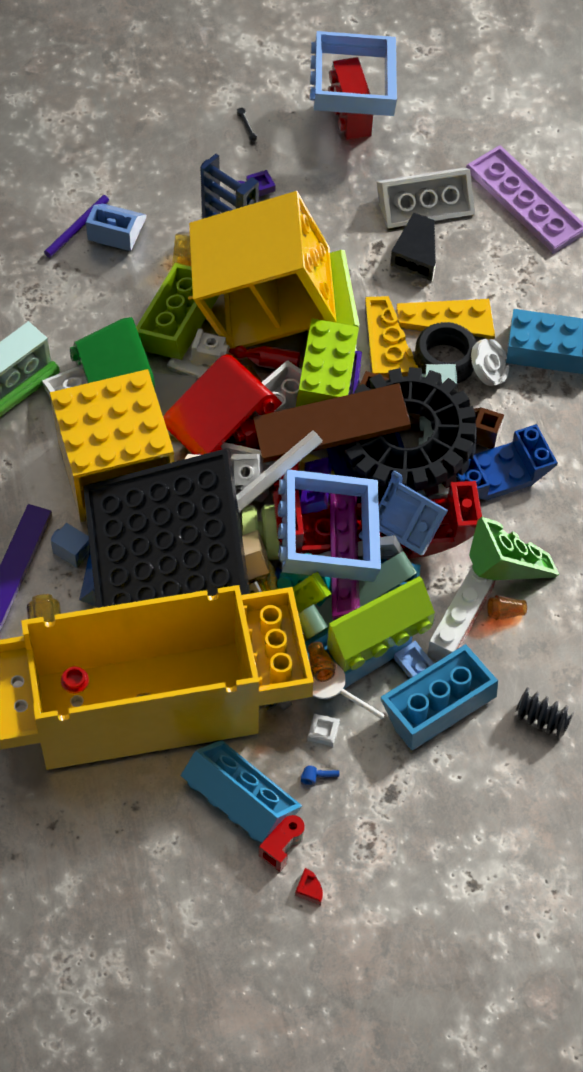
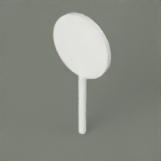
M321 660L310 665L314 681L313 697L329 699L340 693L380 719L384 718L383 713L343 689L346 678L343 669L338 664L328 660Z

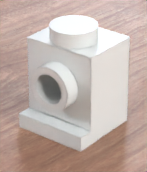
M198 329L192 344L193 362L212 366L222 355L229 354V345H226V337L203 333V329Z
M232 455V460H234L235 486H241L242 491L263 473L262 455ZM244 468L250 469V474L247 477L243 476Z

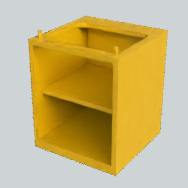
M297 191L189 223L193 296H189L188 299L195 301L218 336L226 337V345H229L230 348H235L238 345L246 348L307 331L310 329L311 318L337 322L330 248ZM224 294L226 331L204 299Z

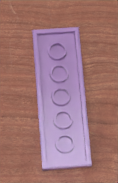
M501 145L466 165V168L470 169L471 176L553 254L583 236V222Z

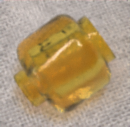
M50 594L32 597V601L26 607L28 619L43 617L45 622H53L55 620L54 615L61 614L60 602Z

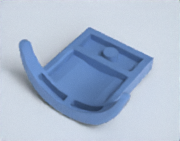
M393 471L387 490L378 505L379 531L387 536L395 535L399 543L419 555H424L448 510L403 485L402 475ZM361 531L359 534V538L363 540Z

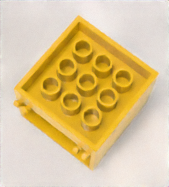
M148 369L50 392L57 440L80 522L87 521L84 485L175 462L174 450Z

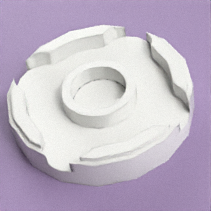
M483 339L476 342L471 352L472 365L476 375L484 384L489 386L503 383L508 377L509 364L506 365L505 359H507V355L502 346L493 339Z

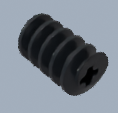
M527 687L516 708V711H518L517 719L521 721L527 715V724L531 725L537 720V729L541 730L547 725L548 734L557 729L556 737L558 739L563 737L575 711L568 715L569 706L567 705L561 711L558 710V701L549 706L548 696L539 701V692L530 697V688Z

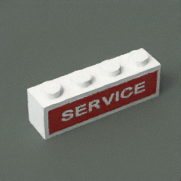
M471 567L429 642L427 656L439 661L462 647L492 593L496 580L477 576Z

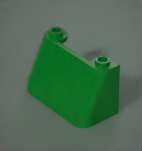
M132 317L122 318L75 341L73 347H70L71 360L76 361L77 365H82L87 383L148 369L155 390L154 376Z

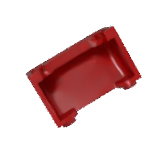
M225 354L218 358L165 413L163 418L167 430L190 453L203 455L222 450L220 446L254 411L259 415L272 413L282 402L235 357Z

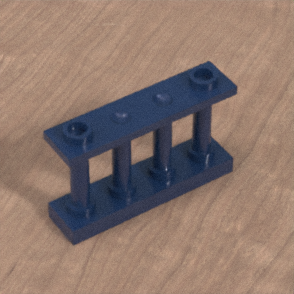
M215 153L200 166L202 219L220 214V212L224 213L233 210L221 202L220 197L235 206L236 209L259 202V181L253 177L245 183H239L220 170L218 154ZM220 182L234 190L236 196L220 186Z

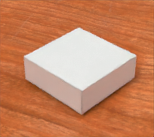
M314 713L307 740L333 747L340 719Z

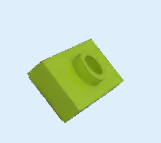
M318 572L293 587L298 613L312 605H316L331 595Z

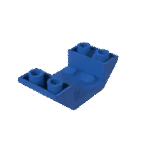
M535 424L514 431L511 443L474 454L473 460L469 459V468L463 476L458 473L456 475L460 482L476 481L479 499L490 500L532 486L556 467L558 462L538 425Z

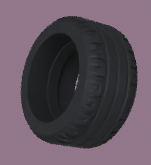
M450 322L430 325L417 338L414 354L415 364L422 369V374H426L427 364H456L458 384L465 381L474 371L471 352L477 341L473 334L467 328L462 327V325ZM439 345H449L460 350L465 357L456 362H442L433 358L428 353V350Z

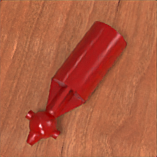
M242 345L229 348V353L233 354L235 358L244 359L247 357L259 367L277 370L287 360L299 367L300 352L268 346L249 350Z

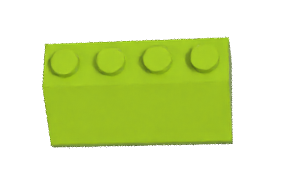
M345 250L331 252L336 323L358 327L359 321Z
M419 576L329 623L327 649L344 672L350 669H358L366 660L372 657L378 658L385 654L389 648L395 645L401 646L417 633L423 634L431 629L435 611L423 579Z

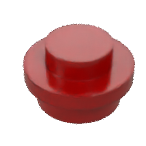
M70 667L61 676L63 689L71 694L83 692L89 684L87 672L80 667Z

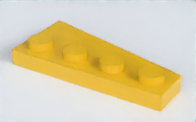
M389 296L365 297L371 373L381 374L389 378L388 370L401 368L402 377L408 376L409 367H419L414 362L413 353L407 345L406 336L403 329L401 330L398 317Z
M489 299L397 303L396 305L400 328L423 331L430 325L450 322L467 328L474 337L495 340Z

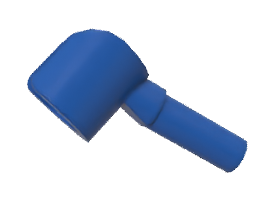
M309 765L302 772L301 783L314 785L316 777H339V770L322 771L318 770L315 766Z

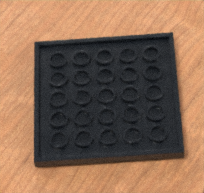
M227 448L83 486L96 608L207 590L208 596H214L218 593V588L239 585L241 595L250 594L231 452Z

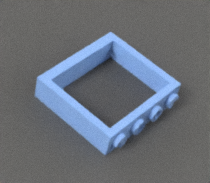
M317 31L316 42H311V54H315V56L311 55L310 69H314L310 75V85H314V87L310 88V101H314V110L394 116L397 102L396 37ZM322 53L385 58V96L322 91Z
M287 469L284 478L279 480L278 494L282 496V501L278 505V516L282 517V523L279 524L278 539H282V546L279 547L278 558L282 561V572L312 575L318 572L323 577L374 582L381 570L378 480ZM295 489L361 497L363 560L296 553Z

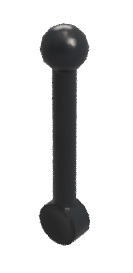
M242 107L238 108L237 115L242 118L248 130L249 140L255 142L258 137L253 133L245 116L246 110Z

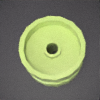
M274 504L262 507V521H258L256 507L254 505H247L241 510L240 524L242 535L258 530L267 551L268 561L279 560V540L277 537Z

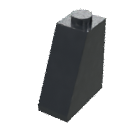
M413 212L391 251L390 266L433 281L436 266L435 220Z

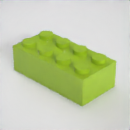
M174 263L137 324L136 328L145 351L182 360L198 329L204 323L206 317L195 301L188 299L189 296H193L191 266ZM219 295L204 299L210 309L214 306Z
M311 318L296 407L349 394L359 327Z

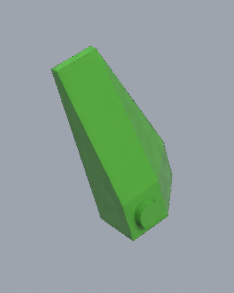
M484 517L478 519L469 553L473 563V571L477 576L490 580L555 578L559 575L549 553L531 542L524 544L519 539L517 533L512 531L508 534L502 530L503 525L495 520Z

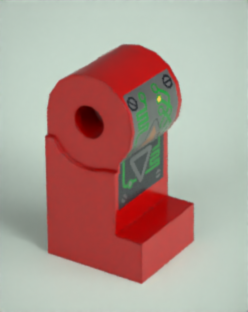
M297 815L285 817L259 846V857L281 872L287 865L288 855L286 853L292 846L300 844L304 838V821Z

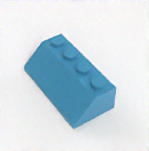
M465 644L381 696V702L396 732L413 751L496 698L498 680Z
M222 740L195 750L180 775L192 789L201 792L207 797L211 805L219 807L228 815V818L233 823L239 824L248 832L252 839L261 843L285 817L296 815L302 807L300 803Z

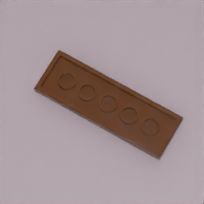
M399 383L253 417L263 463L280 459L311 431L316 432L323 440L321 444L311 451L313 452L411 429Z

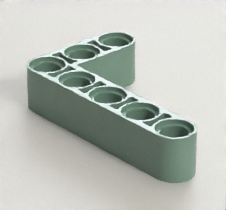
M404 551L381 564V570L374 582L359 580L360 607L384 595L417 574ZM332 595L320 607L312 605L298 613L302 631L308 640L329 628V623L334 621L332 619Z

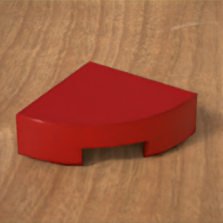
M305 868L295 891V896L321 905L323 898L322 886L316 875Z

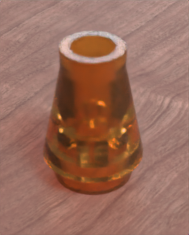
M495 595V597L488 599V616L495 620L525 616L527 613V603L525 600Z
M321 642L311 643L308 646L312 677L319 682L332 679L336 670L335 663Z

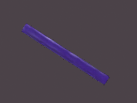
M102 195L44 251V254L51 258L86 224L93 206L107 204L109 198L106 195Z

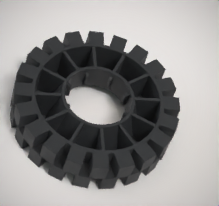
M409 367L408 376L403 377L401 368L388 370V380H384L381 374L370 378V388L361 384L354 393L399 383L407 413L419 414L427 418L431 422V428L434 432L425 443L412 448L396 447V445H392L385 440V435L343 444L344 459L348 468H352L354 477L378 480V491L382 487L384 488V494L393 471L402 475L403 485L417 493L418 490L424 489L427 497L439 493L438 485L441 483L446 489L450 487L451 482H456V473L463 476L469 468V459L473 460L476 451V416L473 406H470V399L464 390L458 392V384L450 378H447L442 383L441 374L429 370L427 376L422 377L421 368Z

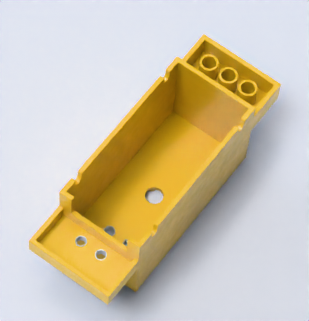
M236 585L218 588V593L214 596H208L207 590L57 614L54 615L55 620L53 622H45L43 617L21 620L23 636L0 640V750L41 743L46 770L259 734V706L313 697L314 681L292 587L241 595L240 587ZM74 666L85 670L89 677L87 688L78 694L66 692L61 685L62 674L68 668ZM16 681L23 682L20 686L13 685ZM76 700L82 701L78 706L73 705V702ZM20 705L26 706L22 711L17 710V707Z

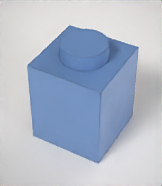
M65 523L61 529H57L51 537L53 554L76 568L89 555V536L68 523Z

